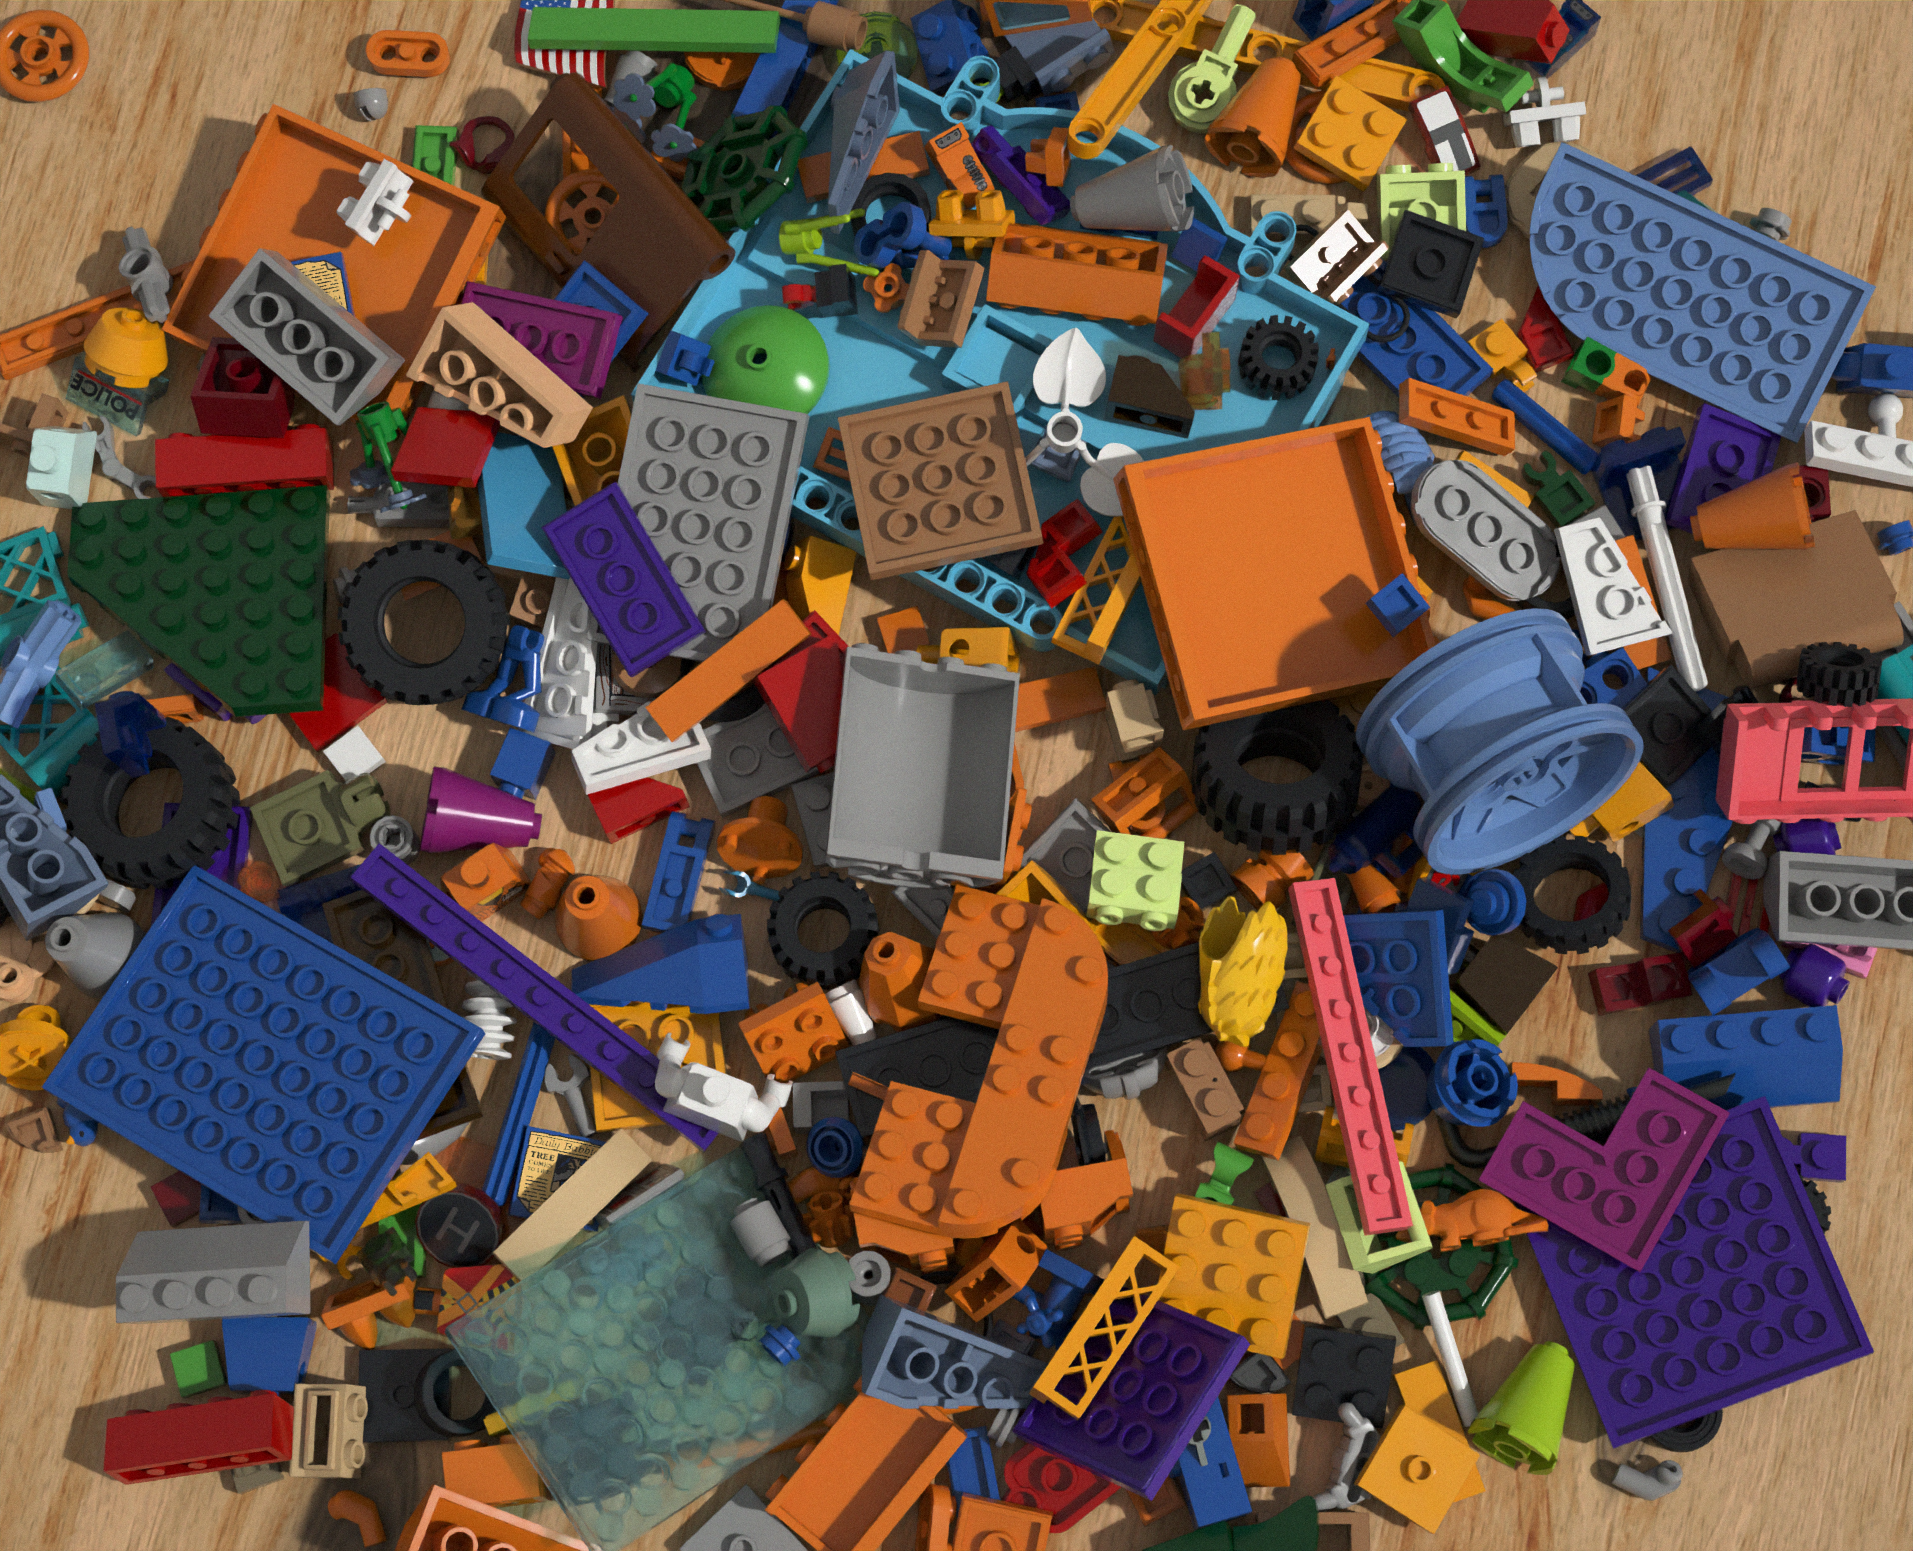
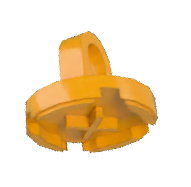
M33 1005L23 1009L15 1020H10L0 1025V1074L7 1077L6 1083L20 1089L31 1091L44 1090L42 1088L43 1084L73 1042V1039L61 1029V1019L57 1010L46 1005Z

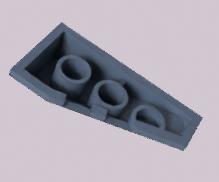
M886 50L851 69L843 85L837 86L834 90L831 101V109L834 111L828 194L829 217L849 215L899 114L895 52ZM844 224L832 226L831 232L839 234Z
M0 774V897L25 940L28 941L48 931L49 927L56 920L73 916L108 887L109 883L88 848L75 836L72 838L54 823V819L48 813L36 808L20 794V790Z
M881 1294L862 1339V1392L904 1409H919V1406H941L944 1409H958V1406H984L987 1409H1027L1034 1398L1029 1392L1049 1363Z

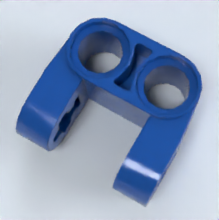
M1754 928L1731 941L1697 967L1693 968L1692 966L1687 971V974L1710 1013L1715 1015L1731 1005V1002L1767 979L1775 978L1788 970L1790 966L1770 935L1760 928Z

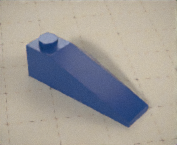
M716 914L708 918L695 919L619 950L609 956L572 969L571 991L590 1005L624 1007L631 1001L649 1002L651 1010L665 1011L668 1004L689 1006L690 1013L698 1014L750 1009L748 957L741 914Z

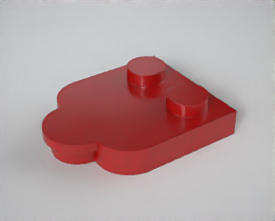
M1027 1443L1014 1453L1005 1465L1004 1477L1009 1488L1004 1493L1002 1501L1053 1512L1049 1533L1056 1534L1069 1530L1122 1487Z

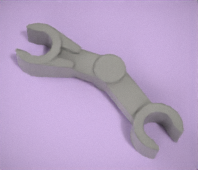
M100 415V419L104 424V430L96 437L95 449L103 463V472L109 479L117 480L134 490L135 496L138 499H150L147 496H143V492L148 486H156V477L152 475L141 477L119 462L115 453L114 429L107 418ZM83 422L82 429L91 430L89 425Z

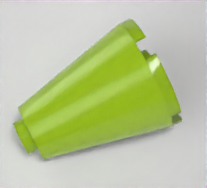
M1551 1341L1533 1345L1471 1422L1468 1434L1475 1433L1472 1442L1488 1456L1509 1467L1514 1468L1516 1461L1530 1465L1527 1472L1530 1474L1548 1475L1553 1472L1557 1463L1575 1367L1574 1361L1569 1357L1570 1352L1562 1345Z

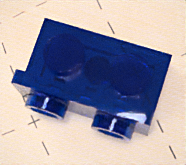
M132 691L117 692L110 695L109 700L95 703L103 754L132 778L150 774L147 758L152 757V747L145 732L167 726L165 716L139 693Z

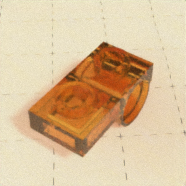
M1219 332L1202 333V353L1188 355L1178 362L1180 392L1193 410L1222 409V393H1230L1229 374H1231L1229 347H1220Z

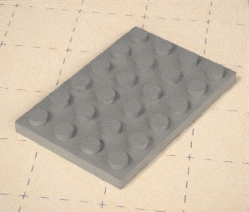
M637 384L618 484L706 630V633L668 656L703 662L772 608L810 418L808 414ZM591 614L587 640L610 645L593 614Z

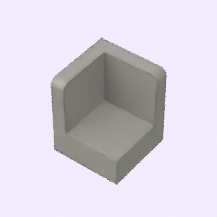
M844 1081L793 1083V1124L796 1134H809L811 1128L818 1121L827 1117H841L849 1121V1097Z

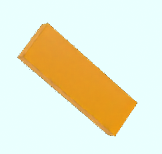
M1437 1360L1393 1375L1403 1405L1469 1447ZM1476 1463L1453 1503L1486 1491Z

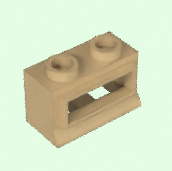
M1127 680L1114 685L1113 691L1107 692L1105 716L1118 761L1121 760L1124 763L1136 760L1138 755L1151 753L1159 746L1162 748L1164 729L1159 725V714L1152 690H1145L1144 684H1139L1138 680Z
M295 1384L292 1460H290L289 1476L318 1479H361V1466L365 1459V1448L363 1445L364 1419L368 1412L366 1386L350 1384ZM318 1396H331L327 1465H314L315 1441H322L326 1435L325 1425L321 1422H316Z

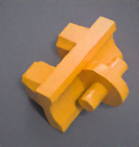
M1001 190L979 192L975 196L976 210H965L962 191H942L936 200V216L928 224L929 233L934 236H952L953 247L964 248L967 259L979 260L983 248H993L995 237H1003L1007 226L1015 223L1014 210L1005 209Z

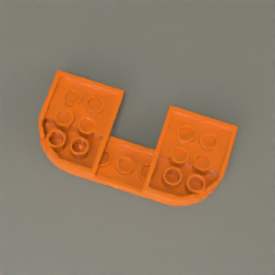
M956 885L918 998V1009L999 1029L997 1040L976 1103L893 1081L890 1082L849 1204L851 1212L941 1236L966 1239L985 1237L998 1233V1228L1010 1224L1018 1218L1021 1220L1026 1218L1044 1199L1056 1174L1068 1135L1067 1127L1089 1055L1093 1053L1108 998V968L1103 948L1092 929L1073 911L1042 898L1040 905Z

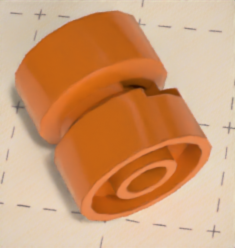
M1261 849L1260 853H1257L1258 859L1256 861L1248 858L1230 875V878L1241 895L1257 911L1267 901H1270L1277 910L1286 902V892L1292 883L1309 881L1314 876V872L1302 854L1296 853L1295 849L1286 850V855H1272L1271 850Z

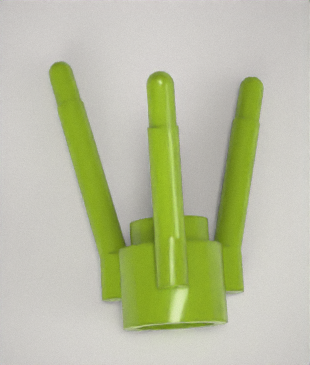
M863 208L851 210L849 215L844 214L831 217L826 215L818 218L788 220L781 223L779 242L782 252L785 255L796 254L798 264L813 263L827 267L846 264L851 272L874 277L879 275L877 268L813 254L814 250L819 249L822 245V228L848 223L850 219L862 217L865 215Z

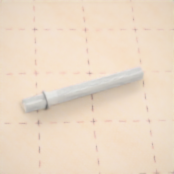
M1651 466L1634 468L1626 474L1635 506L1631 513L1632 516L1638 519L1664 620L1673 633L1669 635L1678 673L1694 691H1699L1707 686L1708 681L1663 514L1666 504L1665 501H1660Z

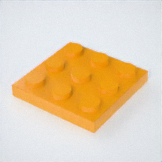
M631 1001L624 1007L590 1005L655 1056L666 1034L672 1033L671 1038L676 1042L684 1044L685 1040H688L691 1043L681 1068L691 1062H696L726 1074L720 1012L710 1014L690 1013L689 1006L668 1004L665 1011L651 1010L649 1002ZM590 1066L596 1131L598 1133L619 1131L621 1128L628 1130L667 1125Z
M1177 1193L1174 1196L1163 1256L1177 1264L1180 1268L1158 1301L1244 1336L1250 1343L1246 1351L1283 1359L1286 1354L1311 1223ZM1162 1269L1160 1270L1159 1281L1165 1273Z

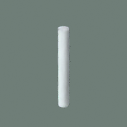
M1431 1291L1423 1294L1422 1298L1464 1427H1468L1478 1415L1477 1407L1440 1291Z

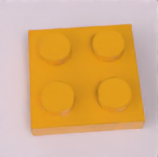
M1335 76L1293 149L1364 192L1370 185L1407 119L1338 76Z

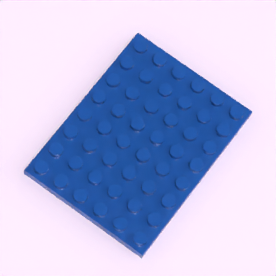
M194 865L49 1075L42 1088L265 1223L309 1221L310 1250L336 1265L486 1033L479 1026Z

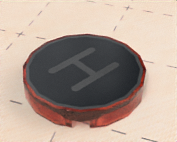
M456 1183L457 1186L453 1190L422 1202L415 1219L417 1237L424 1250L438 1263L450 1268L484 1266L494 1257L492 1253L503 1243L506 1231L505 1223L502 1225V1220L499 1216L501 1211L496 1202L483 1190L468 1184Z

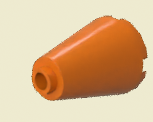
M1284 57L1264 60L1209 125L1204 143L1209 152L1221 163L1229 166L1232 160L1243 166L1242 174L1253 177H1273L1279 172V169L1285 162L1301 81V75L1292 61Z
M1798 462L1787 464L1698 505V515L1690 516L1695 542L1703 540L1706 549L1806 550L1814 548V535L1805 537V535L1811 534L1809 524L1812 523L1802 476L1793 478V475L1799 474Z
M604 875L581 876L573 880L561 896L555 912V927L561 942L573 955L595 961L635 944L641 929L643 912L636 894L621 880Z

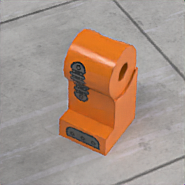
M960 122L930 139L924 146V149L947 189L962 191L965 210H970L976 206L975 196L979 192L995 190L968 139L969 135L963 123Z

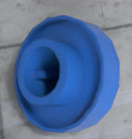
M1491 869L1478 872L1468 881L1463 891L1464 897L1474 900L1467 920L1474 929L1482 934L1501 935L1511 932L1520 925L1525 915L1526 896L1524 888L1519 880L1508 871Z

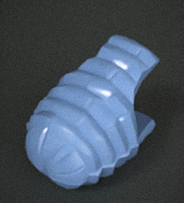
M1377 411L1370 415L1368 414L1365 417H1370L1373 430H1377L1381 437V458L1385 471L1390 472L1398 494H1404L1406 506L1413 524L1416 526L1411 512L1412 489L1419 475L1426 468L1433 465L1435 455L1425 438L1420 434L1419 429L1399 423V414L1396 412Z

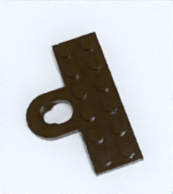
M363 890L322 904L334 945L450 1010L433 953L426 938ZM467 1063L416 1141L483 1117Z

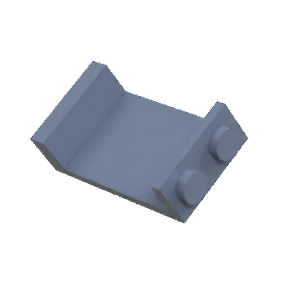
M999 2L1002 28L1038 22L1047 24L1070 19L1068 8L1065 5ZM1093 17L1092 21L1004 35L1011 47H1017L1035 74L1044 96L1066 89L1073 83L1074 78L1088 69H1096L1102 66L1109 59L1110 55L1115 53L1108 31L1105 28L1101 30Z

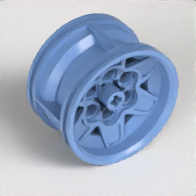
M1534 608L1505 613L1479 622L1450 636L1427 650L1397 673L1376 694L1359 720L1356 730V742L1374 773L1390 780L1397 788L1419 792L1425 803L1415 820L1413 836L1429 865L1437 872L1460 875L1487 870L1520 858L1526 853H1530L1536 848L1553 841L1585 820L1607 802L1628 780L1641 759L1644 747L1643 739L1633 726L1626 712L1612 704H1587L1580 693L1585 677V669L1582 664V645L1575 633L1572 632L1565 618L1553 610Z

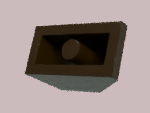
M1118 355L1104 420L1188 439L1195 411L1163 366L1153 363L1143 356L1132 355L1127 357Z

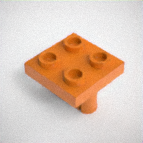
M818 981L810 986L804 983L795 984L798 992L794 993L791 987L788 988L784 993V999L770 1007L764 1003L757 1004L756 1007L759 1012L756 1014L751 1007L745 1013V1020L738 1023L766 1079L769 1074H774V1080L777 1082L788 1083L789 1080L794 1081L837 1058L835 1051L850 1047Z

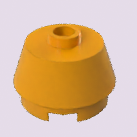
M120 307L107 310L84 340L86 367L94 375L100 370L105 374L115 377L114 385L126 388L148 387L150 379L154 377L160 379L162 371L166 369L169 362L164 331L161 330L162 324L159 321H148L144 312L137 309Z

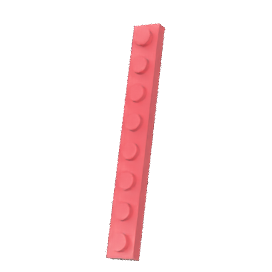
M1335 878L1292 883L1288 888L1364 1236L1407 1230L1413 1226L1336 880Z

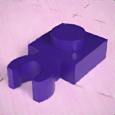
M1800 1133L1798 1135V1145H1793L1791 1141L1783 1137L1793 1163L1797 1167L1798 1174L1804 1176L1803 1180L1838 1183L1846 1181V1136Z

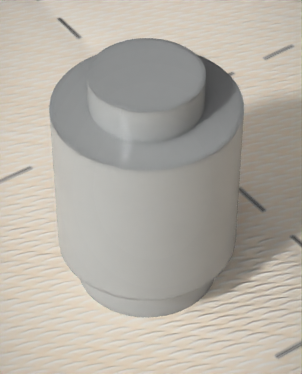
M752 1198L734 1209L733 1212L736 1217L730 1222V1225L752 1262L756 1261L760 1269L779 1262L792 1252L788 1244L791 1238L770 1201L760 1203L757 1198Z

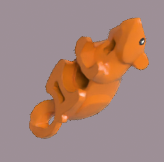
M1487 1189L1471 1191L1452 1203L1435 1206L1431 1200H1426L1420 1208L1429 1237L1435 1236L1443 1239L1440 1243L1441 1252L1461 1248V1239H1472L1473 1246L1477 1247L1507 1241L1509 1237L1514 1235L1548 1232L1549 1226L1546 1218L1516 1208L1502 1194ZM1408 1230L1398 1231L1395 1235L1399 1241L1411 1242Z

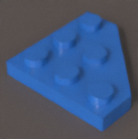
M1443 910L1343 914L1364 1007L1373 1016L1378 1015L1394 1031L1392 1035L1404 1047L1453 1045Z

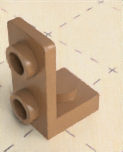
M42 393L38 404L33 405L28 413L26 420L27 431L0 423V442L10 445L9 448L13 452L30 458L35 428L48 426L63 427L69 412L58 398Z

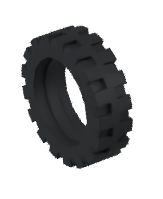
M1560 836L1554 839V842L1536 848L1531 855L1526 853L1520 860V869L1514 870L1513 875L1521 883L1526 896L1525 915L1520 923L1521 931L1528 939L1532 936L1535 939V944L1545 950L1547 947H1551L1558 954H1567V951H1577V954L1588 953L1589 948L1597 946L1599 949L1607 945L1608 939L1612 935L1617 937L1623 930V921H1628L1631 911L1629 873L1626 867H1622V860L1619 855L1614 851L1612 853L1607 851V846L1602 842L1596 840L1595 843L1587 841V837L1575 836V840H1566V836ZM1571 868L1586 870L1601 878L1606 884L1609 892L1607 902L1599 912L1584 920L1573 922L1555 920L1542 913L1535 904V889L1544 878L1556 871Z

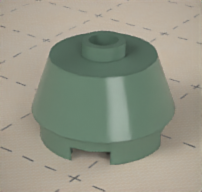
M810 1248L776 1273L772 1285L774 1307L781 1323L793 1334L835 1338L842 1330L851 1328L855 1324L859 1315L860 1303L852 1305V1293L849 1282L856 1280L850 1264L841 1253H827L824 1250Z

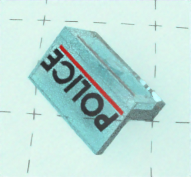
M85 351L75 356L65 399L99 417L100 415L104 416L110 423L136 437L140 435L148 405L167 393L170 380L163 376L160 379L154 377L150 379L149 386L145 388L114 385L115 377L105 374L100 370L94 375L88 370L85 365Z

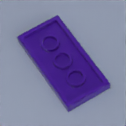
M617 482L612 483L541 527L630 677H634L706 633L705 628Z

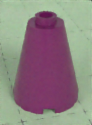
M434 766L422 828L420 851L438 853L481 850L491 843H496L505 848L528 847L530 838L537 840L539 838L542 814L534 813L535 804L445 767Z

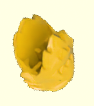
M1229 896L1220 907H1213L1200 934L1199 974L1201 994L1198 1008L1204 1021L1215 1032L1220 1041H1229L1242 1047L1249 1046L1250 1038L1264 1030V1024L1275 1005L1276 992L1286 972L1284 970V962L1288 949V937L1285 919L1280 914H1277L1275 906L1270 901L1265 902L1257 913L1253 910L1249 912L1246 918L1245 912L1238 911L1235 897Z

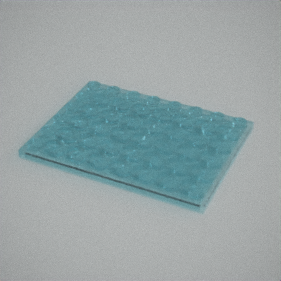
M740 1146L450 1324L445 1329V1334L589 1551L622 1550L834 1409L839 1402L843 1403L858 1393L852 1388L862 1375V1352L858 1351V1348L870 1320L861 1305L855 1324L851 1328L842 1330L835 1338L793 1334L801 1343L796 1348L801 1357L796 1362L791 1360L785 1367L777 1363L758 1342L765 1335L763 1329L768 1324L775 1329L782 1324L774 1307L772 1285L776 1273L790 1263L792 1258L789 1254L779 1262L760 1269L756 1261L752 1262L730 1225V1222L736 1217L733 1211L739 1205L752 1198H757L760 1203L765 1201L762 1192H757L753 1185V1181L756 1179ZM816 1243L817 1249L822 1250L819 1244ZM852 1293V1305L859 1304Z

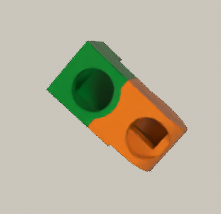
M1587 336L1576 349L1561 382L1574 389L1580 386L1600 397H1605L1607 400L1625 394L1638 400V408L1652 376L1641 365Z

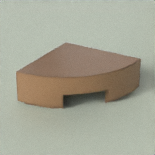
M48 1107L4 1122L10 1135L30 1150L40 1153L63 1151L51 1109Z

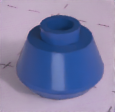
M827 1117L818 1121L811 1128L806 1142L807 1155L811 1164L821 1174L831 1178L845 1177L858 1168L863 1158L862 1146H865V1140L858 1128L850 1121L841 1117Z

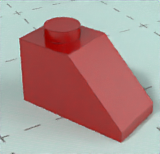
M648 777L588 794L611 844L670 817L672 811L680 812L690 807L681 788Z

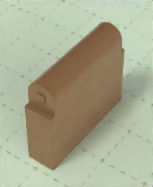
M1856 510L1809 524L1811 534L1805 535V537L1814 535V548L1806 550L1720 549L1691 558L1688 583L1726 665L1735 662L1745 685H1748L1750 690L1796 677L1798 675L1801 650L1803 648L1807 649V646L1811 644L1819 646V642H1827L1829 645H1833L1834 642H1842V646L1848 647L1849 644H1855L1857 649L1865 647L1870 649V653H1877L1903 644V629L1900 618L1894 608L1897 592Z

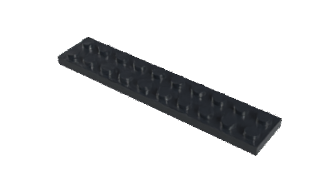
M1199 942L1108 969L1107 1006L1093 1053L1089 1055L1085 1071L1214 1032L1204 1021L1198 1008L1201 994ZM1282 983L1276 992L1275 1005L1270 1015L1289 1009ZM948 1017L835 1051L856 1124L862 1137L865 1138L873 1135L884 1100L849 1086L848 1083L853 1074L852 1072L886 1087H889L890 1082L893 1081L976 1103L999 1029Z

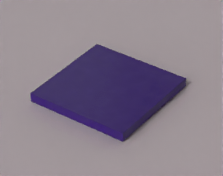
M1123 1286L1119 1292L1131 1289ZM1139 1295L1141 1306H1143L1148 1296ZM1133 1297L1113 1300L1109 1306L1113 1326L1132 1323L1136 1317ZM1157 1301L1079 1420H1076L1049 1400H1046L1043 1404L1036 1398H1033L1012 1432L1019 1439L1152 1501L1250 1343L1240 1334ZM1104 1315L1095 1329L1106 1328ZM1126 1331L1114 1333L1116 1344L1119 1343ZM1107 1334L1087 1339L1084 1344L1087 1364L1107 1361L1111 1355ZM1077 1354L1069 1368L1081 1366L1079 1354ZM1101 1369L1089 1371L1091 1383ZM1082 1372L1064 1375L1054 1389L1075 1405L1079 1403L1086 1392Z

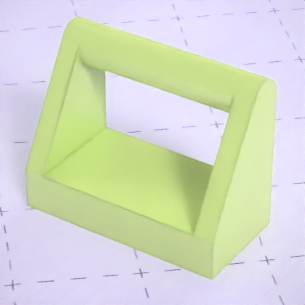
M1402 1161L1399 1162L1413 1223V1226L1407 1229L1411 1239L1410 1243L1382 1250L1377 1234L1364 1236L1351 1175L1325 1185L1355 1271L1373 1274L1433 1248Z

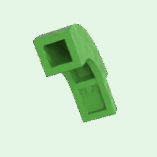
M1412 0L1392 20L1402 42L1417 63L1425 71L1439 75L1443 79L1446 91L1476 111L1484 114L1491 106L1507 112L1534 84L1528 71L1495 60L1476 47L1461 30L1447 2L1441 0Z

